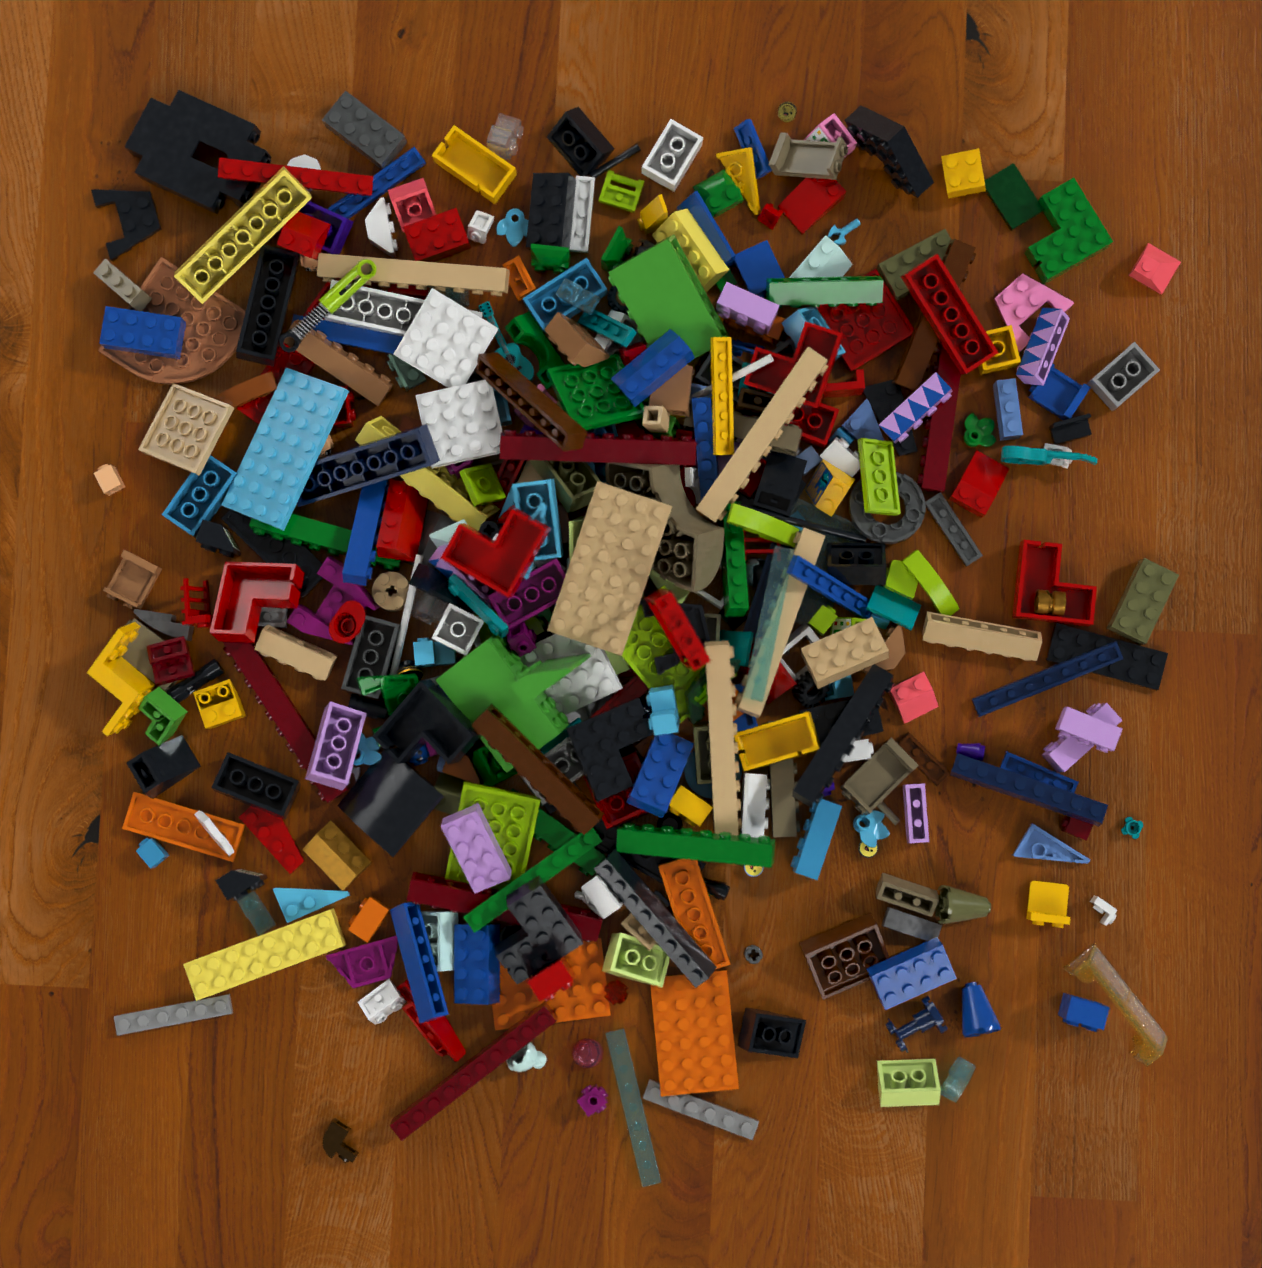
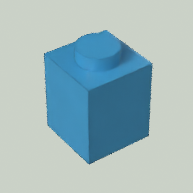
M145 838L139 843L140 848L136 850L150 869L156 868L170 856L157 839Z

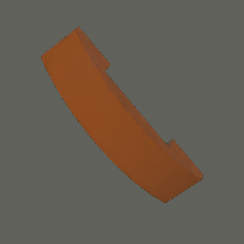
M268 372L235 385L218 394L214 399L227 403L236 409L258 397H265L277 390V382L273 373Z

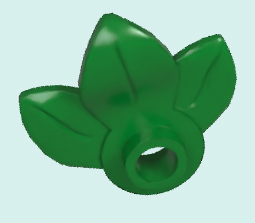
M971 413L964 422L966 429L964 442L968 446L975 447L981 445L990 447L997 441L991 434L995 427L993 419L983 418L979 420L974 413Z

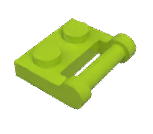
M608 170L599 202L635 213L645 181L641 179L637 181ZM615 181L636 188L634 192L611 185V182Z

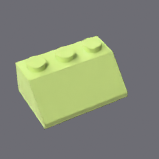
M936 1059L877 1061L880 1107L939 1105L941 1089Z

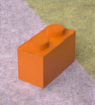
M373 896L362 901L359 906L361 911L358 915L354 914L348 923L351 925L348 930L367 943L370 942L391 909Z

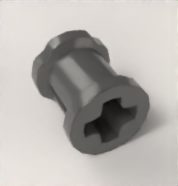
M750 945L744 951L746 960L751 964L759 963L762 959V951L756 945ZM753 949L756 953H759L755 956V959H752L751 956H748V954H750L752 952L751 950Z

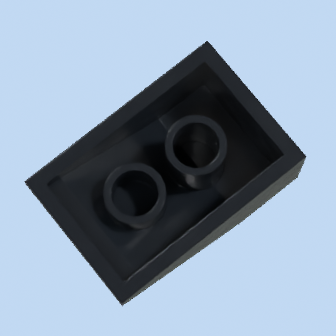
M746 1007L737 1046L748 1052L798 1058L806 1020Z

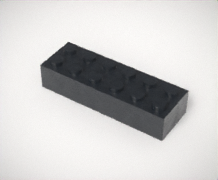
M268 245L261 247L236 349V358L274 367L279 348V337L283 332L299 264V253Z

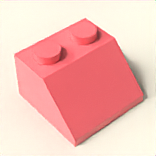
M424 178L388 190L402 232H404V226L436 215Z
M924 672L893 686L892 690L888 693L904 724L939 707L933 688Z

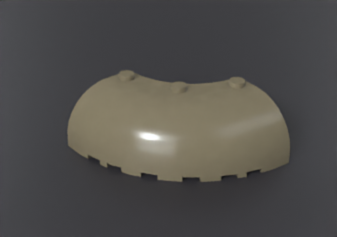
M605 462L606 482L609 485L672 506L651 570L654 569L661 575V578L671 581L681 589L698 592L706 588L714 579L721 563L724 528L707 521L691 505L682 485L680 465Z

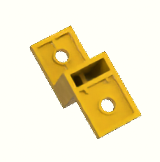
M136 622L123 626L115 632L87 672L122 702L121 706L102 730L106 736H110L113 733L117 734L122 729H127L130 726L133 715H137L140 712L138 707L144 697L152 692L155 686L152 681L122 657L128 650L127 645L133 642L139 635L137 631L141 626Z

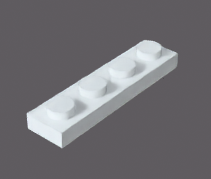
M576 176L570 252L588 253L595 177Z

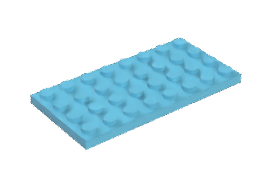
M285 368L277 385V390H275L236 472L238 474L232 481L221 505L284 531L349 391L340 386Z

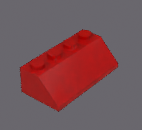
M390 479L376 547L378 557L414 562L419 550L429 499L422 497L416 488L407 485L404 481Z

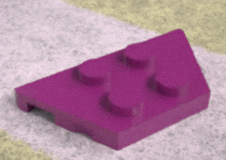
M397 936L328 954L326 959L336 967L337 971L344 976L352 988L392 977L398 947Z

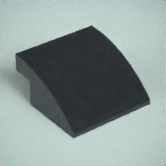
M387 748L381 752L382 759L366 770L337 806L371 839L394 857L444 796L408 763L397 764L387 753L388 749H390Z

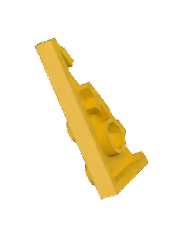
M752 147L716 153V157L725 166V171L731 176L732 181L740 189L741 194L748 202L747 205L755 215H759L761 210Z

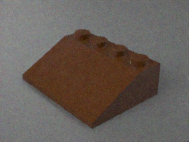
M871 913L799 943L823 1000L871 980L866 968L890 958L878 925Z

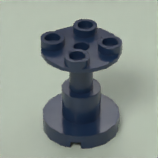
M928 995L921 999L925 1009L912 1015L914 1020L896 1029L892 1021L887 1018L888 1023H886V1027L891 1035H896L898 1039L896 1044L901 1052L906 1051V1053H909L903 1039L919 1030L923 1033L934 1026L941 1034L948 1030L946 1025L942 1027L944 1020L934 1003H928L930 1001Z

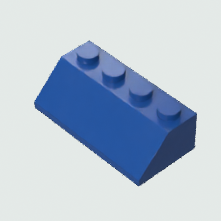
M698 191L693 192L677 206V211L688 208L728 268L732 267L735 262V253Z
M670 329L615 374L611 380L632 405L636 407L695 357L692 350L680 336Z

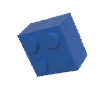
M1063 993L1058 1016L1062 1017V1021L1078 1027L1080 1023L1082 1024L1081 1027L1097 1032L1098 1029L1104 1030L1110 1007L1099 1002Z

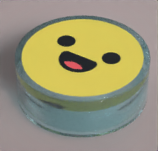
M860 841L858 850L862 856L871 858L877 854L878 845L876 844V847L872 848Z

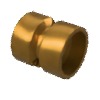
M1048 590L1036 591L1034 599L1035 614L1047 615L1050 613L1051 616L1060 617L1064 615L1066 607L1065 592L1053 591L1050 594Z

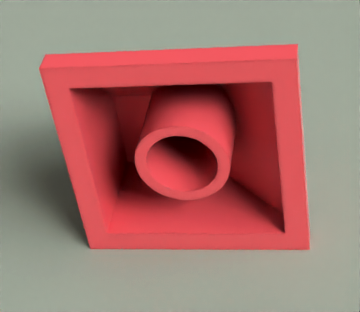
M1148 243L1129 276L1162 295L1181 261Z

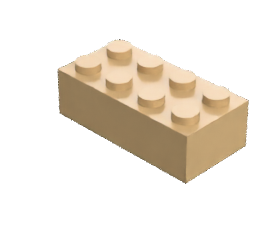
M871 617L802 647L801 655L817 689L889 658V650Z

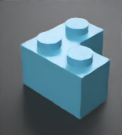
M428 637L418 638V642H413L415 666L417 667L457 663L456 651L439 642H434Z
M674 685L650 688L649 694L646 695L647 704L652 707V713H650V718L648 719L650 730H654V736L678 732L680 718Z

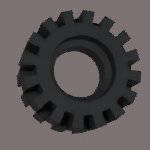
M808 671L805 672V675L801 674V678L795 680L797 684L792 686L794 688L792 690L793 696L806 708H809V706L813 708L814 704L818 706L820 701L823 703V697L828 696L826 692H829L830 688L828 687L830 685L828 684L817 689ZM812 686H814V688H813L809 693H807L808 690H809Z

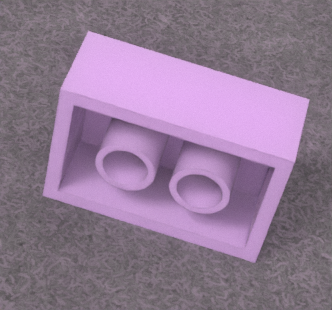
M726 282L717 301L716 312L724 319L731 318L735 320V323L742 327L747 325L753 328V331L757 334L768 335L780 305Z

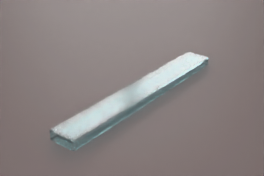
M779 546L774 547L743 698L760 702L764 700L789 574L786 572L794 554L792 549Z
M625 1029L606 1032L642 1187L661 1183Z

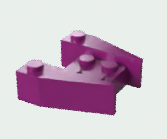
M329 556L317 572L318 575L334 584L316 613L303 604H299L298 608L294 609L287 623L303 633L333 640L329 634V623L345 602L349 600L357 601L363 606L364 610L368 606L375 611L380 606L374 601V598L363 585L343 582L342 572L344 563L333 556ZM355 638L345 644L354 645Z

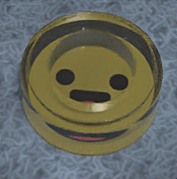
M783 102L779 106L778 117L783 122H790L796 117L797 109L793 103Z

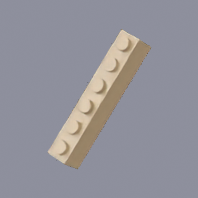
M928 611L922 630L923 641L931 644L940 643L948 647H962L969 651L978 650L986 654L995 653L1008 658H1021L1025 661H1037L1042 645V635L1038 631Z

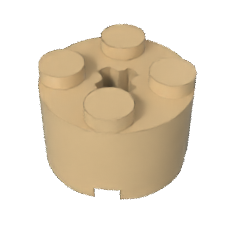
M397 572L380 574L372 586L374 601L381 608L390 612H398L404 609L409 581ZM394 587L397 593L391 596L388 591Z

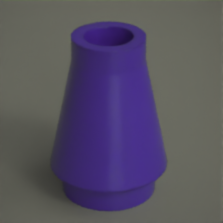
M958 743L956 755L958 753L983 761L985 746L981 745V743Z

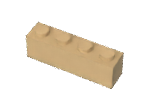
M268 624L262 629L255 650L265 657H273L281 664L291 665L299 672H306L311 674L314 679L324 681L330 676L338 656Z

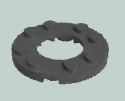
M896 472L898 493L903 499L905 514L900 521L890 525L878 522L870 513H865L861 479L856 483L849 498V514L854 526L863 536L877 543L896 544L909 539L919 529L926 511L925 498L917 483L906 474L903 475Z

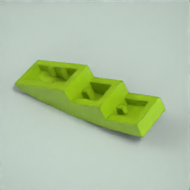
M735 503L731 504L727 523L742 527L743 530L757 534L760 538L795 548L796 543L793 541L797 531L799 532L798 528L756 510Z

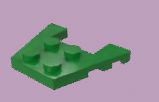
M415 673L356 678L363 696L381 689L389 717L419 683ZM381 726L372 729L373 734H375Z

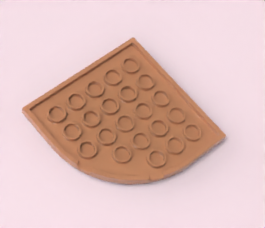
M163 257L159 259L140 287L152 298L142 312L182 317L186 322L180 359L106 349L102 345L98 351L145 380L160 384L189 383L210 375L231 358L237 349L246 311L216 291L202 304L174 277V272L178 267ZM130 304L126 308L129 310H136Z

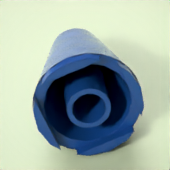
M976 982L965 984V988H962L963 1037L980 1036V1034L1000 1031L1001 1025L982 986L977 985Z

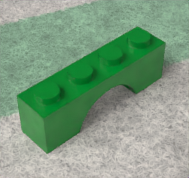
M530 312L514 317L506 325L505 329L515 343L523 344L535 353L539 361V371L536 375L546 390L552 388V385L546 374L547 369L563 366L565 363Z

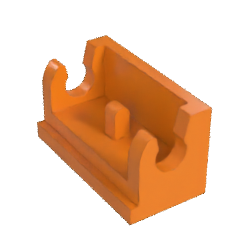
M519 255L503 264L502 268L510 270L509 285L518 302L536 290Z

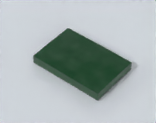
M1014 163L985 180L986 193L1011 231L1044 211Z

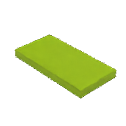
M868 438L858 439L865 513L900 515L893 441Z

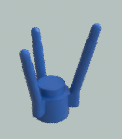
M731 339L732 355L735 357H741L743 351L754 354L755 350L746 347L765 349L762 345Z

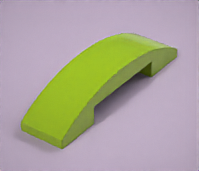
M916 549L902 560L910 574L916 578L933 602V606L939 614L951 616L959 610L952 594L919 550Z

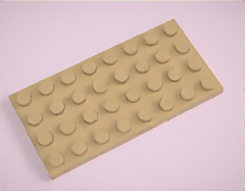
M597 481L547 631L622 656L672 506Z

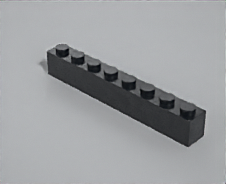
M875 664L872 665L792 791L794 798L811 808L814 807L815 803L819 804L824 797L822 792L826 787L829 788L834 781V773L836 771L840 772L845 763L843 759L846 755L850 756L855 747L853 743L856 739L860 740L865 730H863V727L866 723L870 724L873 720L875 708L879 709L885 700L883 698L884 694L892 690L894 682H892L893 674Z
M616 849L605 856L594 868L597 874L695 988L708 980L717 968L715 964Z

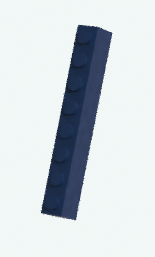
M958 753L950 776L1098 827L1103 823L1108 808L1107 804Z

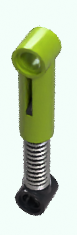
M368 259L358 261L342 279L319 299V306H316V309L313 308L314 311L311 310V313H308L309 315H306V318L303 317L304 320H301V323L298 322L299 325H296V328L289 329L279 337L281 348L286 352L297 350L302 339L306 337L305 334L308 335V332H311L310 330H313V327L316 328L315 325H318V322L321 323L320 320L326 318L325 315L328 316V313L333 314L376 274L377 269L374 262ZM365 263L371 266V271L368 274L361 272V266ZM357 275L360 276V277H359L358 279H356L347 289H345V287H346ZM287 337H292L294 339V345L291 347H286L284 345V339Z

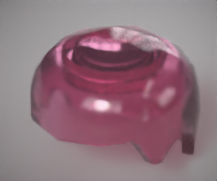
M584 1038L577 1041L574 1045L572 1057L577 1065L583 1068H593L599 1065L603 1059L604 1051L598 1041Z

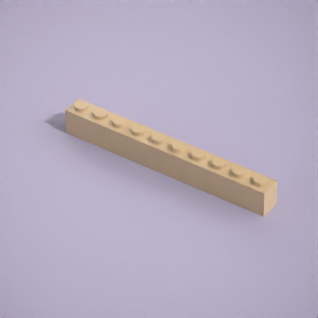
M319 253L317 276L323 278V282L331 283L334 279H342L358 261L368 259L374 262L377 270L376 274L364 284L367 286H371V282L378 283V286L390 287V284H397V288L408 289L410 285L416 286L415 289L427 290V287H434L435 290L440 292H446V289H453L455 293H464L465 290H471L472 294L483 295V292H491L492 296H502V293L508 294L510 270L507 268ZM368 263L363 264L361 272L363 274L370 273L371 266ZM357 275V276L350 282V284H352L353 281H355L356 279H358L360 276Z
M807 347L696 509L714 522L723 520L727 514L725 510L727 506L735 503L739 497L736 493L740 488L744 489L750 481L748 479L750 473H755L760 467L761 463L759 460L761 457H766L771 451L772 447L770 444L774 439L777 441L784 432L781 430L784 424L789 425L794 418L793 411L795 408L798 407L800 409L806 398H804V395L807 391L812 392L817 384L815 380L818 375L823 376L829 366L826 365L828 360L810 347Z
M803 528L800 532L797 531L793 541L796 543L794 550L791 549L787 556L789 561L788 567L793 555H799L815 565L825 535L807 528ZM784 567L780 576L783 579L782 583L777 585L774 596H777L774 603L771 602L767 612L770 614L769 619L764 621L761 631L764 633L762 638H758L755 644L756 655L751 657L749 661V674H745L741 683L744 688L742 693H738L734 703L737 704V711L756 718L760 717L807 588V585L786 573L788 567Z
M728 641L704 642L705 651L711 659V662L706 664L714 833L729 832L731 835L739 836L738 829H742L741 818H738L737 811H741V801L737 799L736 792H740V782L736 780V773H739V762L735 761V754H738V742H734V735H737V723H733V716H736V704H732V697H735V685H731V678L735 677L734 665L730 666V658H734L733 646H729Z

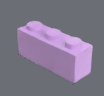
M1063 707L1055 728L1060 731L1059 735L1066 738L1076 737L1078 738L1077 742L1087 746L1090 743L1096 745V749L1104 753L1115 750L1122 732L1120 727L1069 707Z
M925 783L902 785L907 843L929 842Z

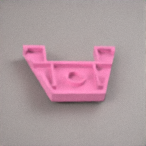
M1023 273L994 298L995 305L1003 322H1005L1006 326L1012 325L1018 352H1021L1030 340V337L1020 328V325L1043 304L1048 302L1052 308L1062 309L1064 312L1074 304L1073 301Z

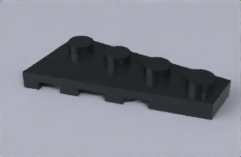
M893 380L866 386L863 391V395L868 399L879 423L904 402L901 388L893 384ZM912 429L907 433L909 436L900 443L898 441L896 444L893 442V447L898 457L918 451Z

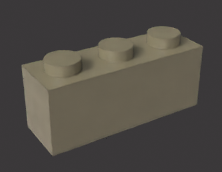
M104 259L93 272L137 311H142L152 300L147 293L107 259Z
M883 872L876 887L877 899L931 917L939 901L937 890Z

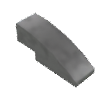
M134 609V614L152 628L175 638L184 636L187 641H192L194 626L175 623V615Z
M887 907L882 922L884 927L926 941L938 938L942 928L940 924Z

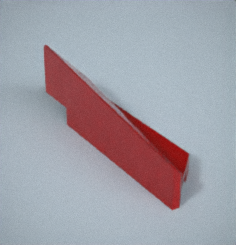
M408 979L396 988L400 995L408 1002L402 1009L436 1054L442 1057L449 1055L454 1062L461 1059L466 1054V1050L446 1016L420 1023Z

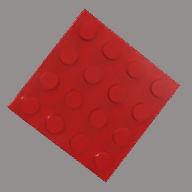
M874 269L864 276H880L877 269ZM883 282V302L877 303L875 306L858 303V306L839 304L837 307H830L828 304H820V307H816L831 330L844 334L841 345L846 353L841 358L850 372L911 337L914 331L913 326L885 282Z

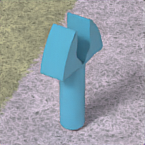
M855 219L842 229H838L834 225L828 234V238L833 235H839V239L835 240L834 243L837 245L846 244L845 235L860 226L861 223L858 219Z

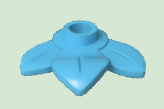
M511 209L507 212L506 218L499 221L497 235H506L508 242L513 247H516L523 236L527 237L529 220L525 219L521 210ZM512 215H518L519 220L517 222L512 221Z
M361 733L353 765L358 766L364 763L370 766L382 759V755L377 752L380 747L376 744L373 737L365 738V735Z
M873 810L869 815L860 814L853 820V827L859 832L860 839L865 845L875 848L877 840L884 839L890 835L887 827L881 823L885 815L884 813ZM859 822H863L865 827H861Z

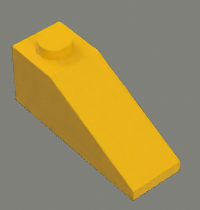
M662 194L658 195L640 211V219L637 220L640 230L644 229L646 235L655 232L668 218V211Z

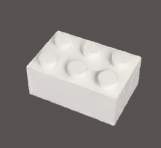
M670 119L644 162L642 174L675 192L702 147L703 137Z

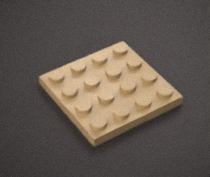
M173 383L138 450L200 476L234 407Z

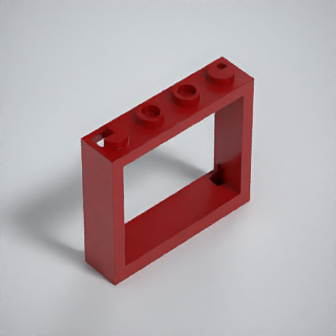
M661 588L644 598L683 666L696 671L711 662L671 591Z

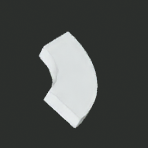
M685 467V487H690L693 490L696 504H700L698 469L695 467Z
M200 810L194 815L219 847L228 856L232 855L234 849L210 818Z

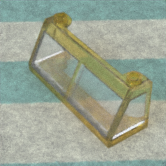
M1092 944L1063 967L1070 976L1075 975L1083 983H1091L1096 980L1138 1033L1132 1038L1134 1050L1130 1052L1136 1061L1148 1067L1163 1055L1168 1036L1095 944Z

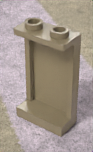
M781 132L768 165L773 173L779 176L836 180L838 173L842 169L843 159L847 155L848 146L842 137H838L836 142L793 140L789 137L788 133Z
M134 618L128 621L126 625L133 622L141 626L137 631L139 635L133 642L127 645L128 650L122 657L155 683L152 665L149 663L147 646L165 640L142 624L140 620ZM177 681L159 686L165 691H167L170 688H172Z
M890 738L840 787L841 793L847 800L851 799L856 804L855 808L861 814L869 815L919 765Z

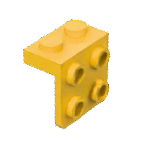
M1031 881L1026 919L1032 920V924L1044 926V922L1052 923L1053 927L1063 928L1064 924L1070 925V917L1066 916L1069 886L1059 883Z

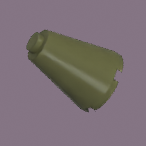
M940 885L938 888L941 891L938 895L939 901L935 908V916L940 918L939 924H950L986 917L991 911V903L986 897L947 885Z

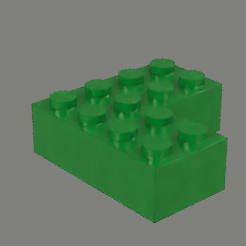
M1075 178L1068 180L1040 197L1038 201L1044 209L1043 213L1055 232L1029 246L1024 254L1032 267L1036 266L1039 261L1041 262L1035 272L1044 285L1107 249L1113 243V240Z

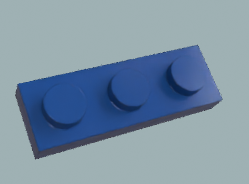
M746 119L733 129L742 149L752 147L757 180L771 172L772 169L768 165V158L752 120Z

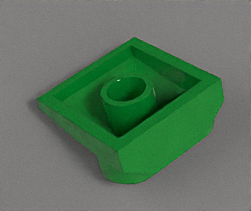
M726 169L692 187L694 191H698L713 218L744 202L740 189L727 174Z
M618 226L601 258V269L607 272L625 262L623 260L626 254L630 255L634 247L632 240L626 237L621 226Z
M531 244V267L534 268V271L545 272V270H551L555 274H561L569 269V248Z
M486 746L473 752V764L482 781L487 786L492 787L518 774L515 767L506 773Z

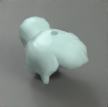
M529 1042L507 1059L506 1064L511 1071L523 1072L532 1067L536 1069L542 1068L546 1064L547 1058L544 1053L537 1051L535 1046Z

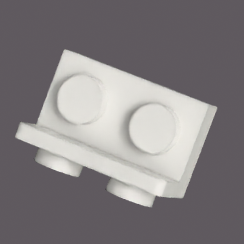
M388 979L358 1001V1004L368 1020L377 1025L384 1022L391 1013L400 1010L407 1001L400 995L392 980Z

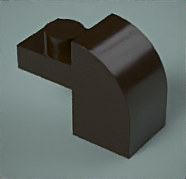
M336 1118L331 1122L323 1136L324 1151L331 1159L337 1152L339 1158L343 1161L353 1162L359 1152L343 1142L351 1128Z

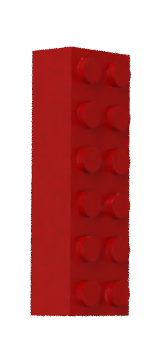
M938 254L932 255L900 276L960 374L969 373L999 353Z

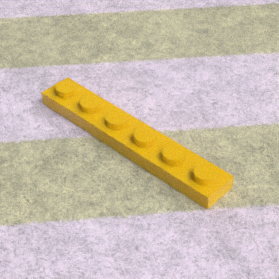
M711 337L713 455H733L731 337Z

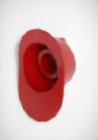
M353 600L345 602L329 623V634L337 643L344 644L350 642L359 635L366 615L363 606L359 602Z

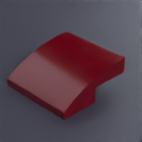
M184 636L147 646L149 663L152 665L154 680L157 686L195 676L190 652Z

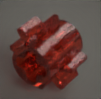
M620 980L616 982L611 981L605 987L607 994L604 998L613 1005L616 1003L622 1004L628 997L626 992L628 987Z

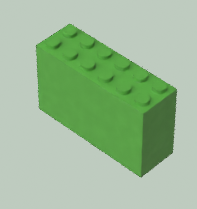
M674 234L608 272L610 283L618 289L620 301L626 304L629 309L627 313L632 321L635 320L638 326L636 328L637 332L641 337L645 338L647 342L646 348L671 329L687 344L696 358L711 350V337H729L727 330Z
M493 635L436 679V682L453 704L472 723L493 704L538 749L560 734L569 725L567 716L563 712L558 711L555 707L554 699L550 696L548 697L544 691L525 705L510 685L516 682L514 678L529 667L522 663L521 657L514 650L510 649L506 637L501 639L498 635ZM483 736L480 737L506 773L514 768L511 763H507L502 758V755L497 750L489 746L488 741Z

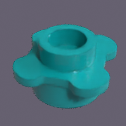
M1132 817L1125 818L1126 823L1121 828L1122 834H1128L1133 839L1139 838L1143 822L1133 820Z

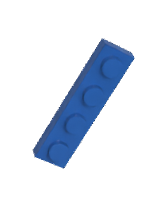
M1010 752L1005 753L999 767L1072 793L1075 792L1079 783Z

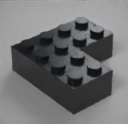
M862 105L844 120L848 126L847 130L857 142L856 147L861 151H867L871 156L878 157L883 162V168L891 176V183L896 189L900 188L906 194H912L918 198L934 183L905 126Z
M423 680L416 685L372 737L383 749L392 748L388 749L387 753L397 764L409 762L426 742L448 764L459 762L481 736L474 731V727L471 725L472 722L432 680Z
M639 698L632 699L565 729L595 801L603 800L634 786L618 749L654 734L653 730L649 728L648 718H643L642 716L646 713Z
M540 876L535 877L506 895L507 907L523 928L495 944V955L517 985L583 945L581 932Z

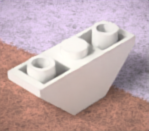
M382 197L366 217V229L370 243L394 258L396 257L395 251H398L396 239L393 240L392 237L395 228L393 221L389 220V214H392L391 206Z

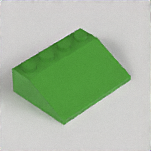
M590 653L548 659L543 663L539 660L514 678L516 682L510 686L525 705L592 656Z

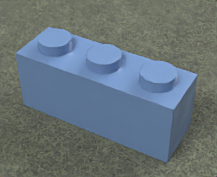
M1016 378L997 380L993 384L1000 441L1019 439L1023 435Z

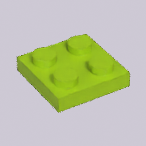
M491 463L465 468L459 472L474 507L502 501L506 498Z

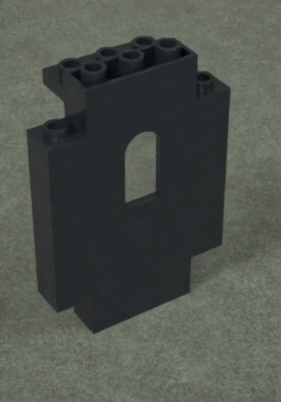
M181 90L177 91L170 106L150 98L124 146L131 154L141 158L135 173L142 180L215 214H218L224 207L226 198L232 200L241 208L254 195L261 183L218 178L217 168L192 158L200 142L226 153L228 159L270 164L272 158L265 149L255 145L259 141L261 133L255 124Z

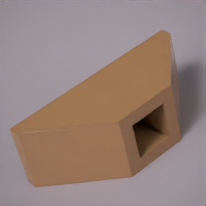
M896 625V627L891 626L885 634L887 639L884 642L889 650V658L875 664L886 671L894 669L906 654L902 626ZM872 665L863 669L862 672L868 673Z

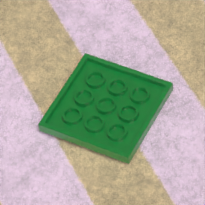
M619 354L610 355L608 359L585 368L579 364L576 366L568 364L547 369L546 374L563 411L585 430L643 418V403L641 402L634 407L611 380L615 374L625 367Z

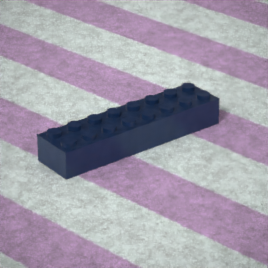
M427 424L317 459L297 502L298 507L429 467L439 462L440 459Z

